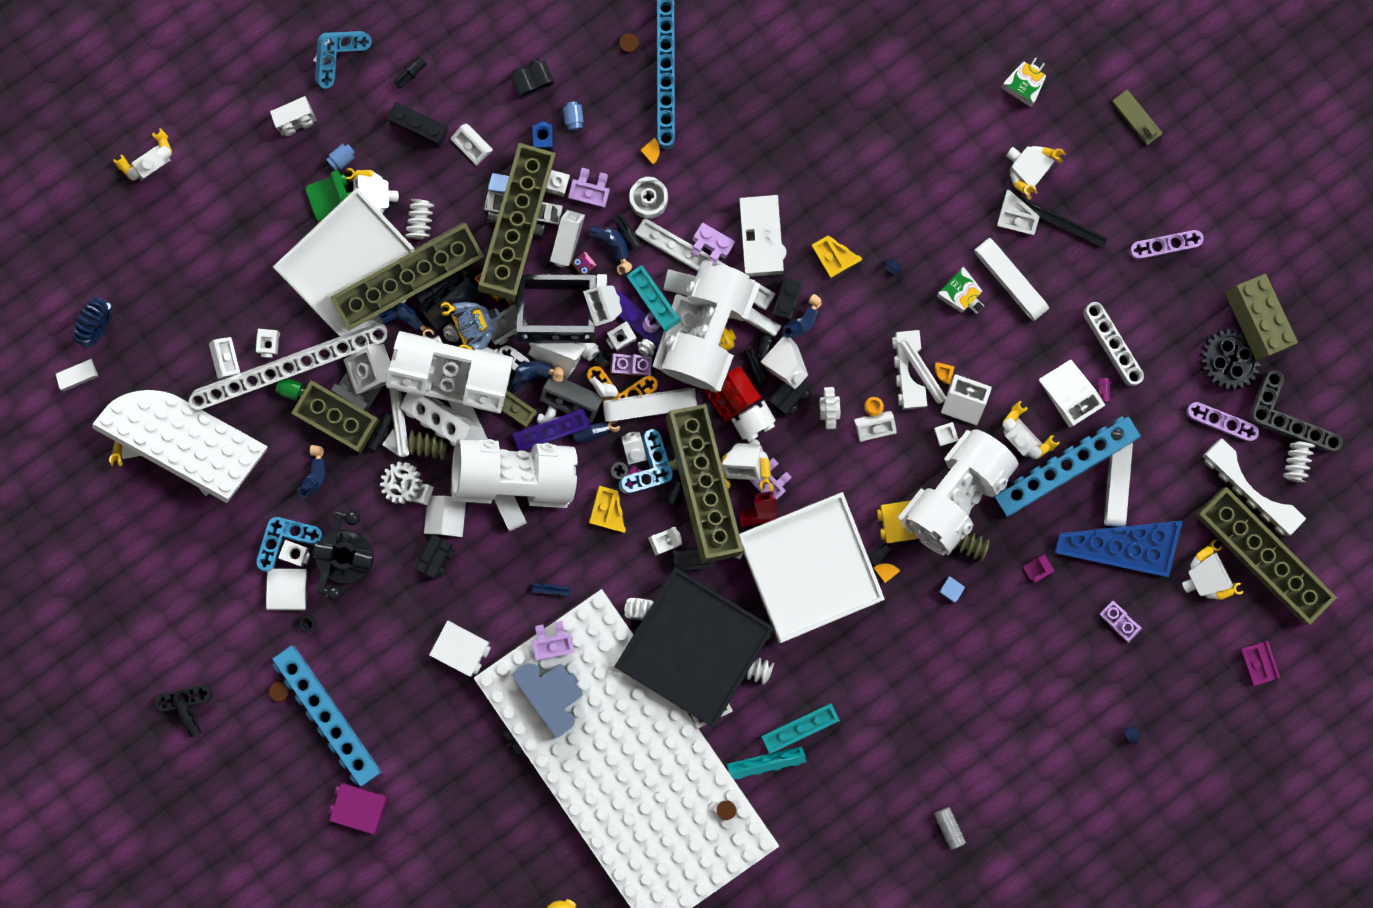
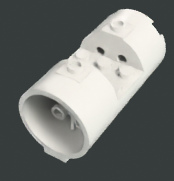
M702 261L696 278L693 282L690 281L686 290L689 301L701 307L702 310L697 312L695 320H697L696 326L691 329L689 334L676 332L669 336L666 342V346H668L666 350L667 355L661 371L689 385L719 392L734 356L718 346L728 318L740 321L748 319L760 284L752 279L749 281L750 276L723 264L712 266L713 263L711 261Z
M399 331L388 370L386 386L394 390L420 396L435 397L501 414L514 357L480 349L473 351L439 343L437 339Z
M966 430L944 458L948 468L951 469L935 490L920 489L898 517L902 527L906 528L911 534L914 532L922 544L943 556L945 553L949 555L958 542L971 532L973 523L968 515L972 507L979 503L982 494L990 497L997 495L1006 487L1008 478L1019 465L1017 459L1007 447L994 437L980 430H972L971 432Z
M457 439L452 461V500L491 503L495 499L496 494L527 496L529 506L567 508L569 502L573 501L576 490V450L570 446H556L544 443L534 444L531 453L522 450L515 452L505 449L500 450L499 442L491 439Z

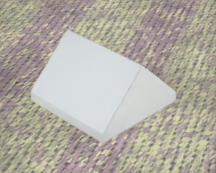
M431 495L426 509L424 534L463 537L466 502L453 501L450 496Z

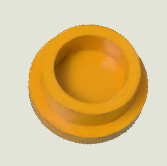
M871 397L865 402L864 408L868 415L878 416L882 413L884 405L881 399Z

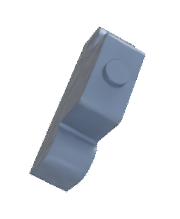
M528 663L511 674V676L557 739L575 724L574 715L569 711H565V708L583 696V692L576 684L579 680L573 672L569 674L562 664L557 665L541 677L539 666Z

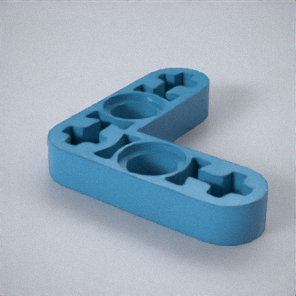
M363 31L331 32L320 35L317 42L316 83L322 88H330L335 80L337 52L367 50L372 43L371 37ZM348 37V44L341 46V40ZM363 38H365V41H362L361 44H360L359 42H357V41H361ZM329 39L330 43H327V46L324 45V43L327 42ZM329 56L330 62L327 65H323V58Z
M650 429L642 435L644 450L651 469L622 478L619 481V489L623 493H634L665 484L672 479L670 463L661 435L657 430ZM649 436L653 437V436H654L655 440H653V441L649 440V441H648V438H647V437H649ZM652 446H658L652 450L650 449ZM654 452L661 454L660 462L653 459ZM661 472L666 473L667 475L664 478L659 477L655 479V475H658ZM642 475H647L650 478L649 485L642 483ZM627 481L628 483L636 481L637 483L635 485H632L630 488L625 487V483H627Z
M280 517L270 519L257 557L258 568L263 572L273 570L283 538L315 545L316 541H320L323 538L321 530L315 526ZM277 522H279L281 528H278L276 531V535L279 536V538L273 535H269V533L274 534V528L272 527V525H276ZM298 526L301 529L298 536L290 534L292 527ZM306 528V532L309 534H313L316 531L319 537L313 541L310 536L305 535V539H303L304 529ZM269 540L277 542V546L272 550L266 548V543ZM264 551L269 554H274V556L269 555L268 561L271 564L266 565V568L263 567V564L261 563V561H265L267 557L265 553L263 554Z

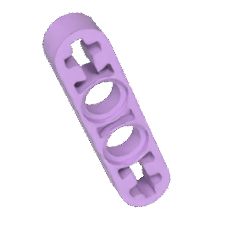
M1192 230L1137 241L1130 247L1129 253L1133 259L1140 260L1194 249L1203 243V235L1200 231ZM1192 235L1196 238L1198 237L1199 240L1196 241V244L1190 241L1185 246V240L1190 239ZM1171 239H1179L1181 242L1180 247H1172ZM1154 242L1161 243L1162 250L1160 252L1153 250L1152 244ZM1146 243H1148V250L1142 251L1140 255L1138 252H1134L1137 246H1139V249L1146 248Z
M1192 403L1186 410L1187 416L1191 420L1241 440L1253 441L1259 435V430L1254 424L1202 403ZM1197 406L1199 412L1204 413L1205 410H1208L1205 416L1201 414L1194 416V412L1191 409ZM1211 413L1218 415L1219 420L1216 424L1209 421ZM1229 420H1233L1236 423L1234 431L1228 430L1226 426ZM1241 424H1243L1242 429L1248 430L1251 428V432L1254 433V435H1251L1248 438L1246 432L1241 431L1240 434H1238L1237 432L1240 430Z

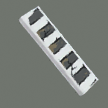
M488 191L484 210L499 213L504 194ZM542 202L537 221L559 225L563 206Z

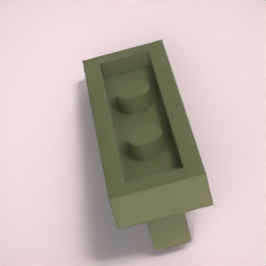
M1128 89L1111 102L1146 146L1163 134Z

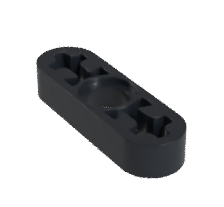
M200 685L160 694L155 699V706L159 711L174 710L173 703L166 704L165 708L164 705H160V702L163 701V697L165 700L173 699L171 696L173 694L175 702L181 693H186L189 697L187 706L205 703L211 699L212 691L208 686ZM200 689L207 691V695L204 696L203 700L202 697H195V702H193L191 690H193V694L200 693Z

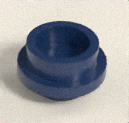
M891 258L890 261L885 260L884 268L894 275L902 271L899 268L901 264Z
M1131 725L1128 726V729L1124 730L1130 744L1139 743L1138 739L1141 736L1137 728H1132Z

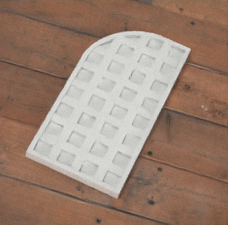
M144 390L120 396L104 409L92 425V428L226 503H228L267 451L268 447L203 410L193 409L185 400L162 391Z

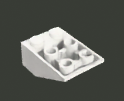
M1072 360L1067 361L1039 379V382L1069 428L1105 406L1097 391Z

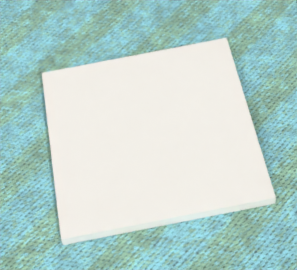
M356 188L285 254L273 268L339 336H343L376 323L382 324L381 317L377 315L359 326L348 330L329 295L411 251L414 247L367 197ZM358 336L355 338V340L357 343L361 344L365 340V338L363 336Z
M843 492L739 534L743 553L779 643L885 600Z

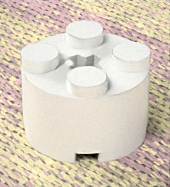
M654 177L639 179L630 190V205L635 214L642 218L652 219L664 213L668 204V193L664 184ZM648 194L651 196V201L645 199Z
M765 401L761 402L762 406L760 407L754 405L740 413L738 420L735 418L731 419L743 440L747 439L749 442L758 437L757 433L764 430L766 432L775 427L774 422L776 420Z

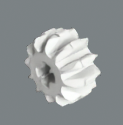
M640 598L627 599L624 609L625 616L642 621L654 601Z

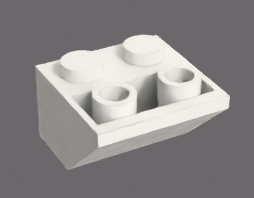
M305 96L270 111L274 124L282 136H290L302 127L304 129L309 128L313 125V122L317 121Z
M955 374L941 413L977 425L992 387Z

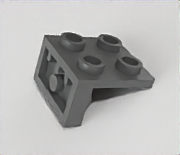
M347 371L339 385L334 384L331 390L367 412L383 386L356 395Z

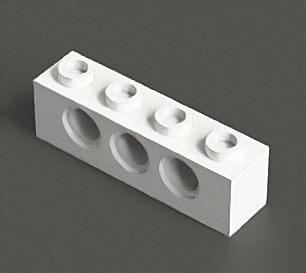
M407 393L400 406L407 416L421 421L420 424L422 426L433 429L439 437L447 438L453 446H455L457 439L472 440L479 427L435 397ZM422 405L425 407V412L422 411ZM437 415L440 417V422L437 420ZM452 425L455 426V432L452 430Z

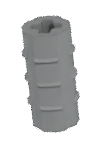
M950 807L934 813L949 848L952 850L964 845L966 842L963 838V833H961Z

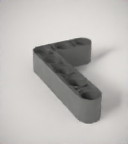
M1277 370L1265 374L1249 413V419L1253 424L1296 441L1315 445L1314 448L1325 452H1334L1342 447L1343 441L1339 435L1273 410L1284 377ZM1270 375L1276 377L1277 383L1275 385L1270 383ZM1264 393L1269 394V402L1263 400L1262 396ZM1257 410L1263 413L1264 417L1262 420L1256 417ZM1275 417L1281 420L1280 427L1274 424ZM1293 424L1299 427L1298 434L1292 431ZM1311 431L1317 434L1316 441L1310 438ZM1329 438L1335 441L1334 448L1328 445Z

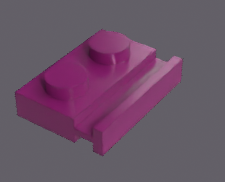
M1268 641L1240 649L1252 686L1280 678Z

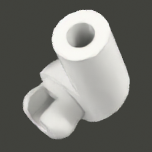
M549 405L546 415H538L537 423L553 419L558 409Z

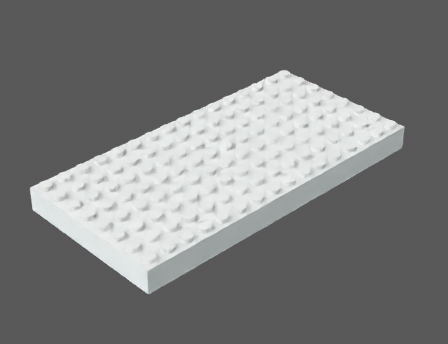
M601 589L555 621H563L565 634L571 633L574 653L536 660L532 643L533 640H538L536 634L478 674L474 679L631 908H693L778 848L779 845L688 713L614 667L633 634ZM555 622L544 629L546 638L557 636ZM528 663L539 666L541 677L557 665L562 664L569 674L573 672L579 680L576 684L583 692V696L565 708V711H569L574 715L575 724L557 739L511 676V674ZM729 800L736 806V814L732 819L723 820L718 816L717 806L721 801Z

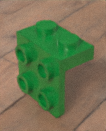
M338 170L331 172L332 177L306 187V192L318 221H322L351 193L346 190L345 186L348 183L345 175H341Z

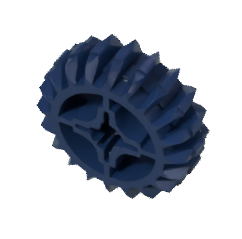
M98 297L88 301L73 328L72 338L78 345L89 348L97 343L110 322L112 305Z

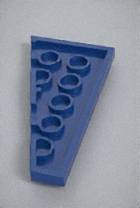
M1182 521L1059 533L1055 553L1169 577Z

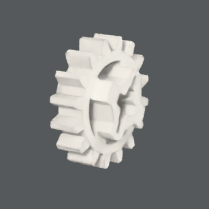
M825 387L824 397H820L819 401L820 419L825 420L826 429H835L836 419H840L841 414L839 396L835 397L834 387Z
M397 462V466L391 464V470L385 469L387 475L381 476L384 482L380 483V486L385 487L382 493L387 494L386 498L394 503L405 504V499L411 502V496L417 497L416 490H421L418 484L422 483V480L417 478L421 474L416 471V467L410 466L409 463L405 462L403 465V463ZM401 471H407L408 474H403ZM394 492H399L402 495H396Z

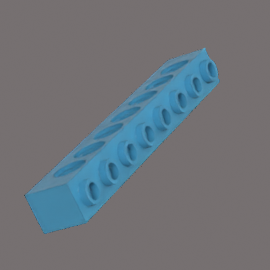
M1122 416L1116 419L1112 427L1108 429L1106 426L1096 432L1097 436L1092 439L1088 436L1080 441L1081 445L1074 449L1072 446L1066 449L1062 457L1057 458L1055 456L1046 462L1047 466L1042 469L1040 466L1030 471L1031 475L1024 479L1022 476L1013 482L1015 485L1010 488L1006 486L995 498L1007 518L1140 439L1141 436L1130 418L1124 419ZM1119 431L1122 434V438L1115 441L1112 439L1111 433ZM1097 441H1103L1106 447L1104 450L1098 451L1095 449L1094 444ZM1080 451H1086L1089 454V458L1082 461L1077 455ZM1070 461L1072 468L1068 471L1061 468L1062 462ZM1047 471H1053L1056 477L1048 481L1045 479L1044 474ZM1030 481H1037L1039 487L1037 490L1032 491L1028 488V483ZM1013 491H1020L1022 498L1018 501L1011 498Z
M291 645L274 657L273 661L275 663L273 666L279 674L282 672L286 678L284 680L286 686L290 690L293 688L297 694L295 698L301 706L304 704L307 708V716L311 721L315 720L318 724L317 730L320 735L327 737L330 742L328 743L329 748L333 753H338L341 758L339 759L340 764L344 769H349L352 774L350 778L354 784H359L361 787L382 773L296 647ZM291 664L297 666V672L294 675H291L288 671V667ZM303 679L308 682V688L305 691L299 687V683ZM314 695L319 698V704L316 707L310 703V699ZM324 711L330 714V720L327 723L321 719V714ZM335 727L341 730L339 738H335L332 735V730ZM346 743L351 744L353 748L350 754H346L343 751V746ZM357 759L363 761L364 766L361 770H357L354 767V762Z

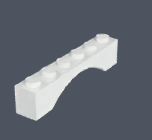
M1222 438L1217 440L1202 456L1205 459V464L1211 469L1215 468L1219 472L1218 476L1223 481L1231 483L1233 485L1232 489L1238 495H1243L1250 507L1253 509L1257 508L1261 512L1260 516L1265 521L1274 524V529L1280 535H1291L1305 521L1306 518L1293 505L1273 502L1256 492L1241 473L1236 451Z

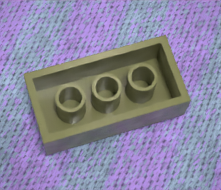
M1266 274L1225 291L1226 297L1256 361L1298 343Z
M312 380L292 411V414L359 453L363 451L374 432V428L380 422L375 416Z

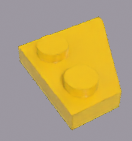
M826 236L811 245L830 279L863 260L859 255L857 256L844 245H840L830 236Z
M598 486L589 519L590 524L625 533L626 529L623 523L618 491Z

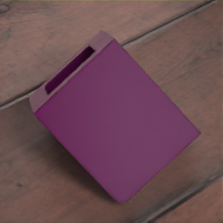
M1045 554L1023 566L1031 583H1035L1054 572Z

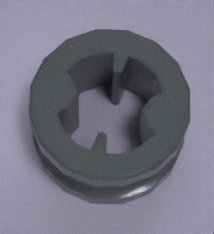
M622 462L615 463L611 468L612 476L617 480L626 477L628 474L627 466ZM622 466L625 473L624 475L617 476V472L614 469Z

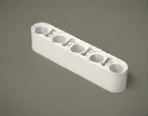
M991 238L985 240L974 250L978 258L1030 319L1035 321L1049 309L1043 298Z
M1098 302L1090 303L1083 313L1086 321L1124 383L1130 387L1138 385L1144 378L1141 368L1103 306ZM1091 307L1096 308L1098 311L1097 316H1092L1089 313ZM1100 324L1107 326L1108 331L1106 333L1100 331ZM1110 340H1114L1117 342V349H1112L1110 347ZM1120 356L1127 358V365H1122L1119 362ZM1131 372L1137 375L1138 379L1136 382L1130 380L1129 374Z
M695 388L603 401L605 421L668 413L670 410L697 406Z
M1112 433L1113 440L1118 441L1122 438L1121 433ZM1133 443L1109 457L1104 515L1105 526L1123 527L1126 525Z

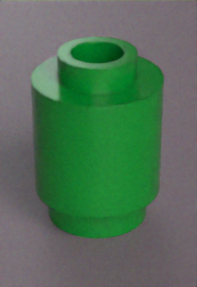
M285 378L278 381L276 393H279L282 397L298 401L306 388H303V383Z

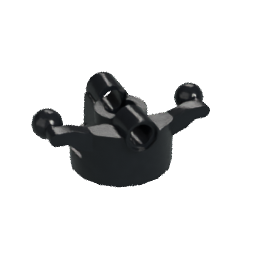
M354 510L347 513L336 511L332 531L328 532L320 541H316L314 546L313 558H316L318 569L321 572L316 593L327 595V598L331 601H338L342 596V591L337 586H332L329 589L325 588L328 579L338 583L352 584L362 580L370 572L373 565L374 552L370 542L363 535L355 531L341 530L342 519L351 526L359 523L360 515ZM346 547L351 552H355L353 564H339L337 560H334L336 549Z

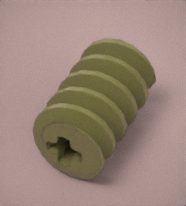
M411 430L408 440V449L411 455H414L417 450L418 456H421L424 452L425 457H429L432 453L433 459H436L438 455H440V460L445 459L449 440L444 442V438L441 437L438 441L435 434L432 439H429L428 433L422 438L421 432L414 436V432Z
M972 532L969 536L965 535L954 549L960 546V553L966 549V556L973 552V559L981 556L980 562H982L989 548V539H985L982 542V536L979 535L975 539V533Z

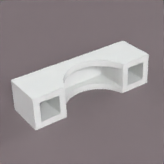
M919 330L896 332L895 337L892 338V346L897 352V356H894V365L899 371V375H896V384L901 390V394H898L899 406L902 405V410L926 408V389L911 379L908 372L909 359L899 345L902 340L907 338L915 350L919 352L921 350Z

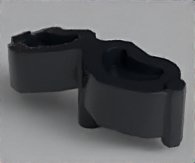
M507 728L500 732L510 741L505 746L507 748L513 746L516 758L522 755V748Z

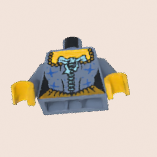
M445 302L440 306V308H448L447 312H442L443 316H447L453 311L451 315L464 344L459 346L460 348L475 351V349L483 350L487 347L492 339V335L496 332L493 322L501 318L496 308L488 312L486 307L470 302L453 303L452 306Z

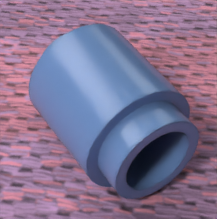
M577 102L566 103V106L563 107L565 126H567L569 131L582 129V124L584 123L582 106L577 105Z
M342 143L329 154L330 157L326 160L336 171L350 163L354 159L353 154L355 152L348 144L344 146Z

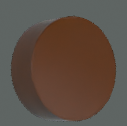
M631 33L624 34L620 38L621 50L625 53L635 52L638 48L637 37Z
M276 682L269 689V695L274 701H284L288 698L290 692L283 682Z
M729 800L721 801L717 806V814L723 820H730L736 814V806Z

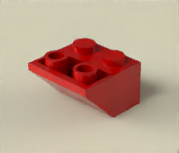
M741 366L727 373L721 391H704L725 423L761 398Z

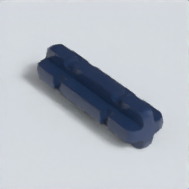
M533 583L532 592L557 596L561 594V596L568 597L570 595V587Z

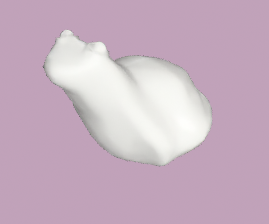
M595 376L589 380L601 398L610 399L617 397L618 390L615 386L601 383Z

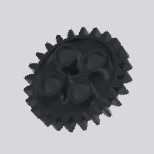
M1226 329L1224 333L1220 330L1217 332V335L1214 333L1211 335V339L1205 340L1207 345L1201 347L1205 352L1199 354L1204 359L1199 361V363L1205 366L1201 371H1207L1204 377H1211L1210 384L1217 382L1216 388L1223 385V390L1226 391L1230 386V390L1234 391L1236 387L1240 390L1243 388V385L1248 386L1250 385L1249 381L1255 380L1253 375L1259 374V371L1255 368L1260 367L1261 364L1257 363L1246 338H1244L1243 332L1237 335V329L1232 332ZM1223 343L1228 346V352L1223 349ZM1240 352L1244 353L1245 360L1241 359ZM1215 360L1221 363V368L1216 367ZM1232 369L1237 370L1238 377L1233 375Z

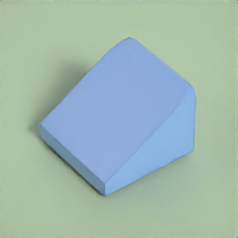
M492 173L488 191L504 194L509 176Z
M949 576L939 590V593L953 603H956L965 587Z

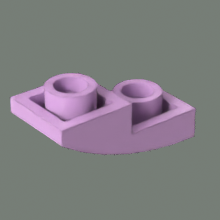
M613 353L611 354L610 373L651 376L652 357Z
M1114 601L1100 613V616L1128 643L1142 629Z

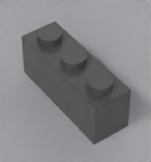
M550 375L539 401L566 413L584 408L588 421L592 424L601 407L603 398L599 394L563 379L562 382H556L553 380V375Z

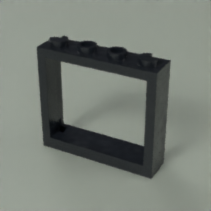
M522 275L518 292L517 342L595 343V325L590 310L589 326H525L523 324L525 289L596 288V275Z

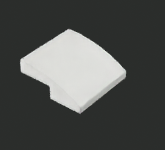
M273 569L268 572L266 609L306 611L307 569Z

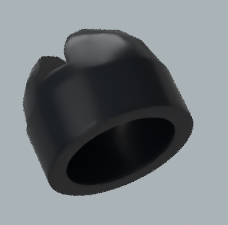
M600 351L595 356V363H599L598 367H606L611 363V358L606 352Z
M304 616L300 620V627L304 631H311L316 627L317 621L313 616Z

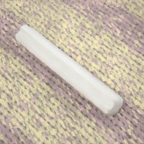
M907 338L899 343L900 347L935 401L939 404L945 401L946 396L910 340Z
M389 388L398 456L405 457L409 455L404 410L400 408L402 394L399 390Z

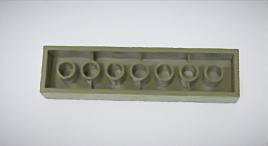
M522 143L518 144L478 285V291L515 301L556 153Z
M462 222L335 291L329 297L347 329L351 330L483 258L484 255L467 224Z
M702 404L670 410L665 418L701 564L737 557L743 552L707 405Z
M1227 487L1222 488L1195 515L1303 625H1310L1337 598Z

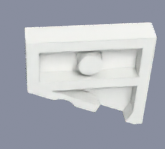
M1007 189L997 226L1034 235L1039 215Z

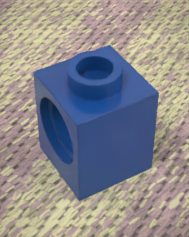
M537 122V125H533V147L553 151L552 124ZM541 132H546L548 134V137L545 140H540L538 138V135Z

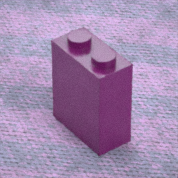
M345 782L341 783V786H337L334 797H337L335 805H331L328 813L331 816L330 821L376 834L388 796Z

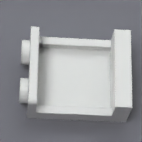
M447 621L430 656L472 677L473 674H478L482 666L479 662L482 657H487L491 647L488 646L490 642Z

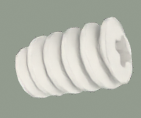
M411 199L414 203L410 204V208L414 211L409 212L408 215L412 218L408 219L407 222L412 226L406 228L410 233L406 234L405 237L414 240H424V238L430 237L429 234L425 233V230L431 229L426 223L432 222L431 219L427 218V215H433V212L429 211L428 208L434 207V205L429 203V201Z
M1300 441L1291 443L1290 448L1293 450L1288 451V455L1293 458H1287V463L1291 465L1285 466V470L1289 473H1284L1283 477L1290 481L1307 483L1302 478L1309 477L1308 474L1304 473V470H1310V467L1305 464L1312 462L1311 459L1307 458V455H1313L1309 448H1313L1315 445Z
M758 658L749 669L747 679L750 680L754 676V680L757 682L762 678V685H764L770 678L774 662L769 667L768 660L761 664V658Z

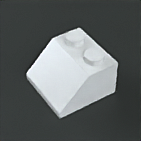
M384 344L368 346L344 359L356 395L386 385L390 359Z

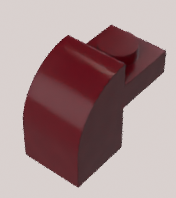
M774 490L772 492L755 494V508L740 512L741 527H753L757 524L762 525L775 520L777 516V500Z

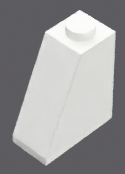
M567 210L562 216L550 260L556 266L565 267L569 266L572 262L585 218L584 214Z
M783 336L761 361L770 373L794 389L808 376L799 348L790 337Z
M530 343L531 349L528 354L538 361L551 364L553 369L555 367H562L564 370L563 379L566 380L576 368L585 348L575 343Z

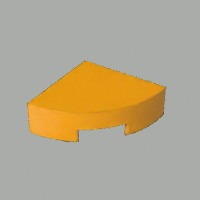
M656 138L641 149V152L653 165L657 162L660 153Z
M936 362L935 373L941 382L950 386L954 366Z
M879 564L873 567L884 583L900 572L897 567L891 564Z

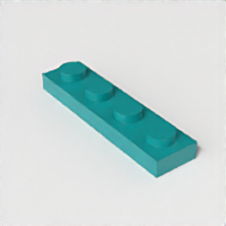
M642 265L626 275L665 332L681 322L676 312Z
M832 703L761 737L769 754L840 720Z
M800 746L728 763L727 767L733 779H742L746 776L760 775L771 770L777 771L788 766H798L801 763H805L806 758L803 747Z

